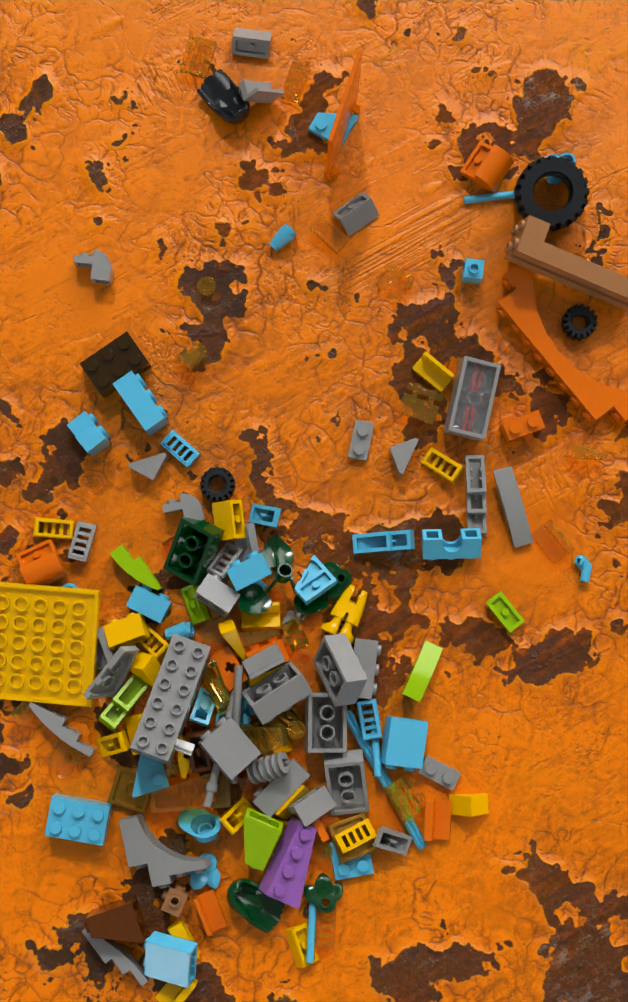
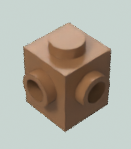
M176 883V885L171 884L169 889L165 888L161 897L164 900L161 910L179 918L190 892L186 890L187 887Z

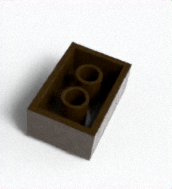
M127 331L80 363L85 373L104 398L116 391L113 383L131 370L136 375L151 367Z

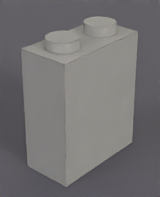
M223 716L215 723L216 727L211 732L207 730L200 736L201 741L198 744L227 779L232 780L256 759L261 752L231 717L225 719Z

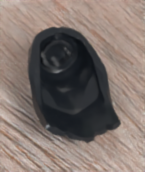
M221 69L214 72L213 75H209L204 80L201 88L197 90V93L208 107L229 124H241L250 113V104L248 101L243 100L240 87Z

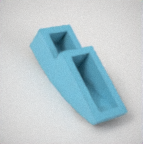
M414 530L352 535L354 554L415 549Z

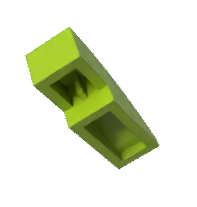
M121 545L109 553L116 563L134 579L159 591L163 589L144 559L139 556L134 560L125 545Z
M425 640L401 692L402 694L418 702L421 701L443 648Z
M133 674L99 716L98 720L114 732L148 688L149 684Z

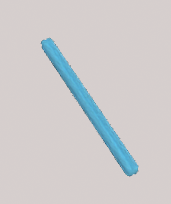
M348 710L347 724L373 768L372 745L369 740L363 741L361 726L353 712ZM381 763L382 777H378L410 836L413 837L415 845L419 850L427 846V843L424 841V837Z

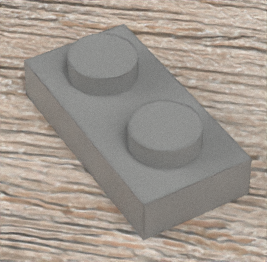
M355 420L348 458L367 461L374 423Z
M428 755L423 760L422 769L418 770L419 774L452 791L461 775V772Z

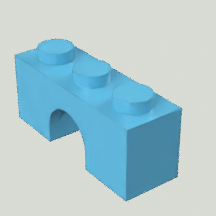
M480 528L460 529L459 538L452 542L443 539L441 529L422 530L421 550L423 559L453 560L481 558L482 537Z

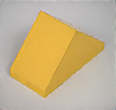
M139 651L129 671L153 687L161 665L154 655Z
M125 729L96 739L102 758L130 749Z
M488 793L449 794V800L452 801L451 815L473 817L489 813Z
M244 796L221 815L219 819L231 835L244 824L247 807L255 810Z

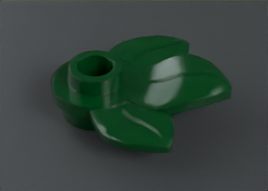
M327 562L324 563V566L335 577L337 584L326 591V600H335L342 595L344 588L351 584L352 575L349 571L341 569L337 563ZM344 575L345 580L340 582V576Z
M321 873L315 882V886H304V894L309 903L315 904L320 912L326 914L334 910L336 901L342 897L343 886L342 883L332 884L331 879L326 874ZM327 899L330 904L323 906L322 901Z

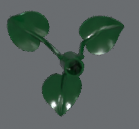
M277 534L267 541L262 550L270 568L277 567L275 578L266 591L258 584H250L242 589L238 608L244 613L258 615L266 612L272 604V600L267 594L277 582L287 583L290 581L295 593L294 577L292 576L293 568L290 565L293 561V552ZM297 594L294 598L296 609L304 614H313L328 607V602L323 594L308 605Z

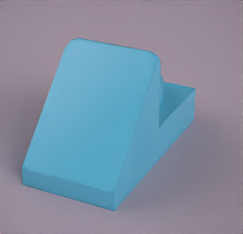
M200 687L189 721L208 727L219 693Z

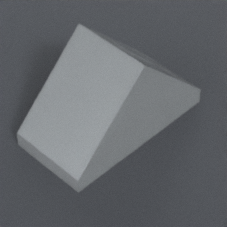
M414 438L389 448L398 475H403L419 439Z
M161 453L129 463L128 465L130 469L156 482L168 457L166 453Z
M384 825L379 827L373 846L406 855L413 837Z

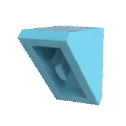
M253 503L248 522L277 529L282 510L276 507Z

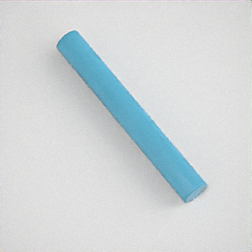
M514 191L464 196V204L515 198Z
M370 721V725L376 724L375 721ZM376 728V729H370V732H371V733H376V732H377V728ZM379 738L371 739L374 777H382Z
M309 903L306 952V962L314 963L317 907L312 903Z

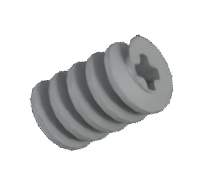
M284 751L265 757L262 756L259 759L256 758L246 767L248 778L252 783L259 784L268 780L271 781L285 777L289 773L290 762Z

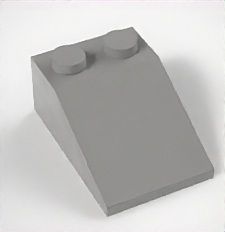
M348 750L347 753H324L327 790L336 804L330 810L331 816L370 812L363 750Z

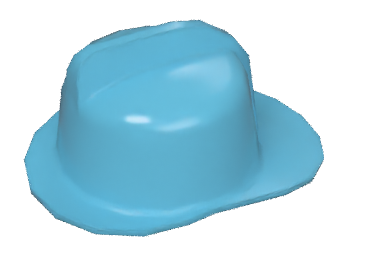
M199 807L187 808L178 817L180 828L191 834L200 843L216 841L218 832L222 827V823L219 821L220 817Z

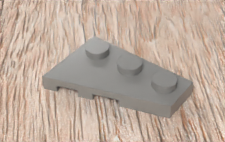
M135 645L120 647L87 688L83 696L87 700L116 696L139 649Z

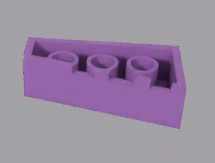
M291 816L258 887L260 891L271 898L299 909L317 828L312 825L304 827L300 819Z

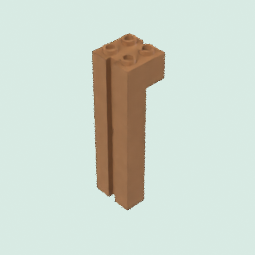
M529 215L513 226L511 242L507 243L504 251L506 253L505 260L618 308L628 310V277L544 242L550 223Z

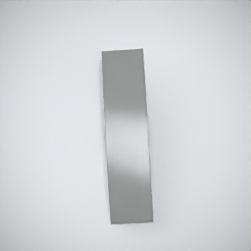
M465 455L467 528H480L481 535H486L487 491L484 455Z
M512 466L493 471L500 504L504 511L513 546L516 548L533 543Z
M30 702L29 707L56 736L89 757L94 755L97 748L79 740L82 732L65 725L69 717L37 702Z
M84 927L82 933L105 964L112 959L123 975L130 970L141 986L148 982L150 977L144 976L145 969L123 946L114 940L92 938L91 934L87 933Z

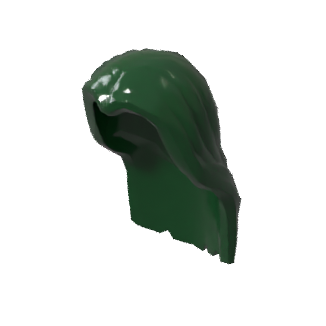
M239 878L233 881L227 890L226 896L229 906L257 929L266 933L273 930V926H276L281 919L280 915L285 904L265 895L258 889L260 884L246 878Z

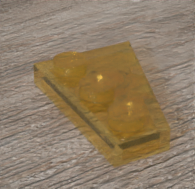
M240 724L241 730L261 754L287 745L285 725Z

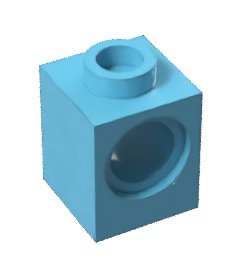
M466 258L463 263L461 282L480 285L483 279L485 260Z

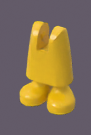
M350 584L330 613L334 616L333 619L328 623L321 624L320 629L334 635L337 634L341 621H344L345 623L338 634L345 633L348 641L353 644L352 627H358L368 592L362 590L355 603L350 598L356 586Z

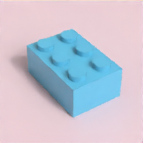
M131 370L113 383L118 393L150 436L168 424L166 418L169 416L161 405L156 406L155 403L158 400L150 389H144L147 385L139 373L135 375Z
M55 793L51 797L44 836L103 846L107 840L113 804Z

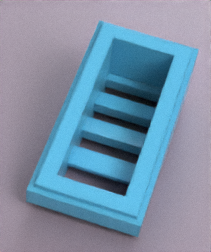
M173 429L160 443L188 469L201 456L196 449ZM175 436L177 439L169 447L167 443ZM179 441L182 443L176 451L172 450ZM186 446L185 452L179 456L178 453ZM192 451L193 454L185 461V456Z
M377 698L357 701L363 741L382 738ZM373 705V709L363 710L364 706ZM374 713L375 717L364 718V714ZM365 722H376L375 725L365 726ZM377 728L376 733L366 734V730Z

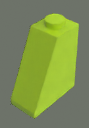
M248 807L244 816L245 864L249 865L252 869L264 871L282 832L283 822Z

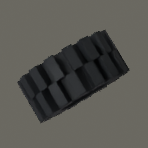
M576 304L570 307L561 319L563 333L566 332V336L572 337V340L577 339V341L588 338L595 331L598 321H596L597 315H594L595 311H591L589 306L584 307V304L580 306ZM575 316L584 317L586 320L585 328L576 329L572 324L573 318Z
M223 467L210 468L201 477V491L207 499L213 502H221L232 496L235 490V480L232 474ZM220 477L225 481V487L220 492H215L210 487L212 479Z

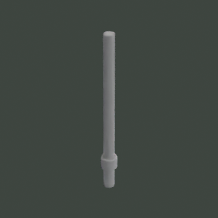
M235 665L233 720L239 727L243 665ZM238 775L230 780V783L237 784Z
M233 689L231 691L225 719L227 717H231L233 719ZM215 763L213 764L210 780L205 788L207 793L203 806L211 808L214 793L218 789L217 781L220 769Z

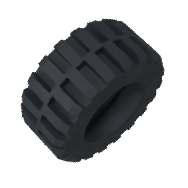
M550 155L546 158L543 156L535 162H531L519 176L514 188V204L517 206L518 214H521L523 220L531 215L550 223L549 230H552V232L568 227L581 216L588 203L587 177L584 178V171L581 167L578 169L574 161L571 160L569 162L566 160V157L561 156L557 158L556 155ZM544 177H557L568 188V201L558 211H545L534 200V187Z

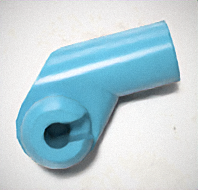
M578 555L575 557L574 562L581 570L579 581L589 583L592 564L584 555Z

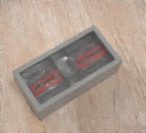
M463 356L459 359L443 433L475 441L485 440L501 365L468 356Z

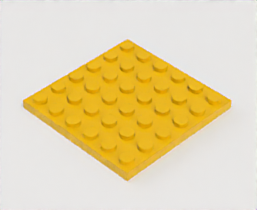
M0 582V699L83 707L93 706L94 699L87 700L83 694L95 680L101 590Z

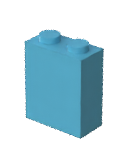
M386 715L380 753L381 763L385 764V768L397 769V766L404 767L403 770L415 772V768L422 769L429 722Z
M154 931L149 938H146L144 942L145 957L143 960V967H145L144 976L188 988L196 977L198 943Z

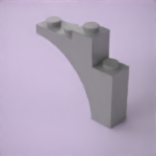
M142 813L126 816L119 820L128 867L135 866L136 869H140L148 865L152 887L159 886V889L170 887L171 883L176 880V877L188 875L187 872L195 871V874L207 871L206 868L212 864L210 856H186L166 847L151 832Z

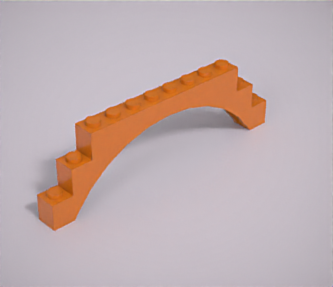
M516 264L504 273L502 283L508 290L511 289L512 292L497 304L498 314L503 319L506 318L510 323L509 327L511 330L522 337V343L527 348H531L534 352V358L545 365L548 375L555 377L558 381V387L563 392L566 391L569 394L572 404L576 407L578 406L583 411L581 412L582 416L592 423L608 410L612 411L611 415L617 422L624 423L627 421L628 391L615 389L597 382L576 369L557 350L547 335L537 310L534 295V272Z

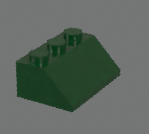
M182 517L163 569L193 586L202 583L207 576L208 567L215 558L224 530L206 521Z

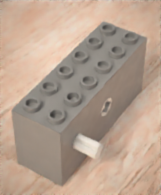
M173 633L130 746L134 753L167 765L171 764L175 751L192 755L195 744L181 740L180 737L207 668L209 657H211L210 646Z

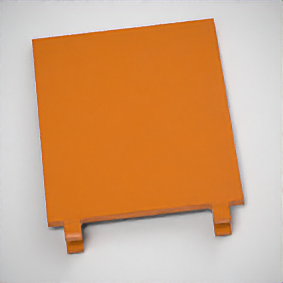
M362 50L357 52L328 139L327 165L324 174L326 179L329 180L331 175L334 178L338 176L339 169L335 167V163L352 112L358 115L360 106L356 104L359 91Z

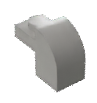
M94 249L93 256L88 253L74 255L73 262L76 267L92 268L90 279L93 283L112 285L113 266L103 252Z
M181 493L179 494L180 502L177 499L166 501V505H162L164 514L183 511L186 518L206 521L202 504L190 494Z

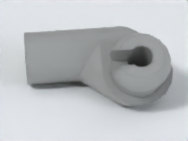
M297 609L287 611L281 623V628L288 631L292 622L304 620L306 614L299 612Z

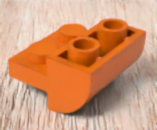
M479 141L460 170L462 176L477 182L479 187L494 193L514 161L498 145L494 144L491 146Z
M51 538L16 554L20 565V572L27 584L47 586L68 576L63 561L59 557Z

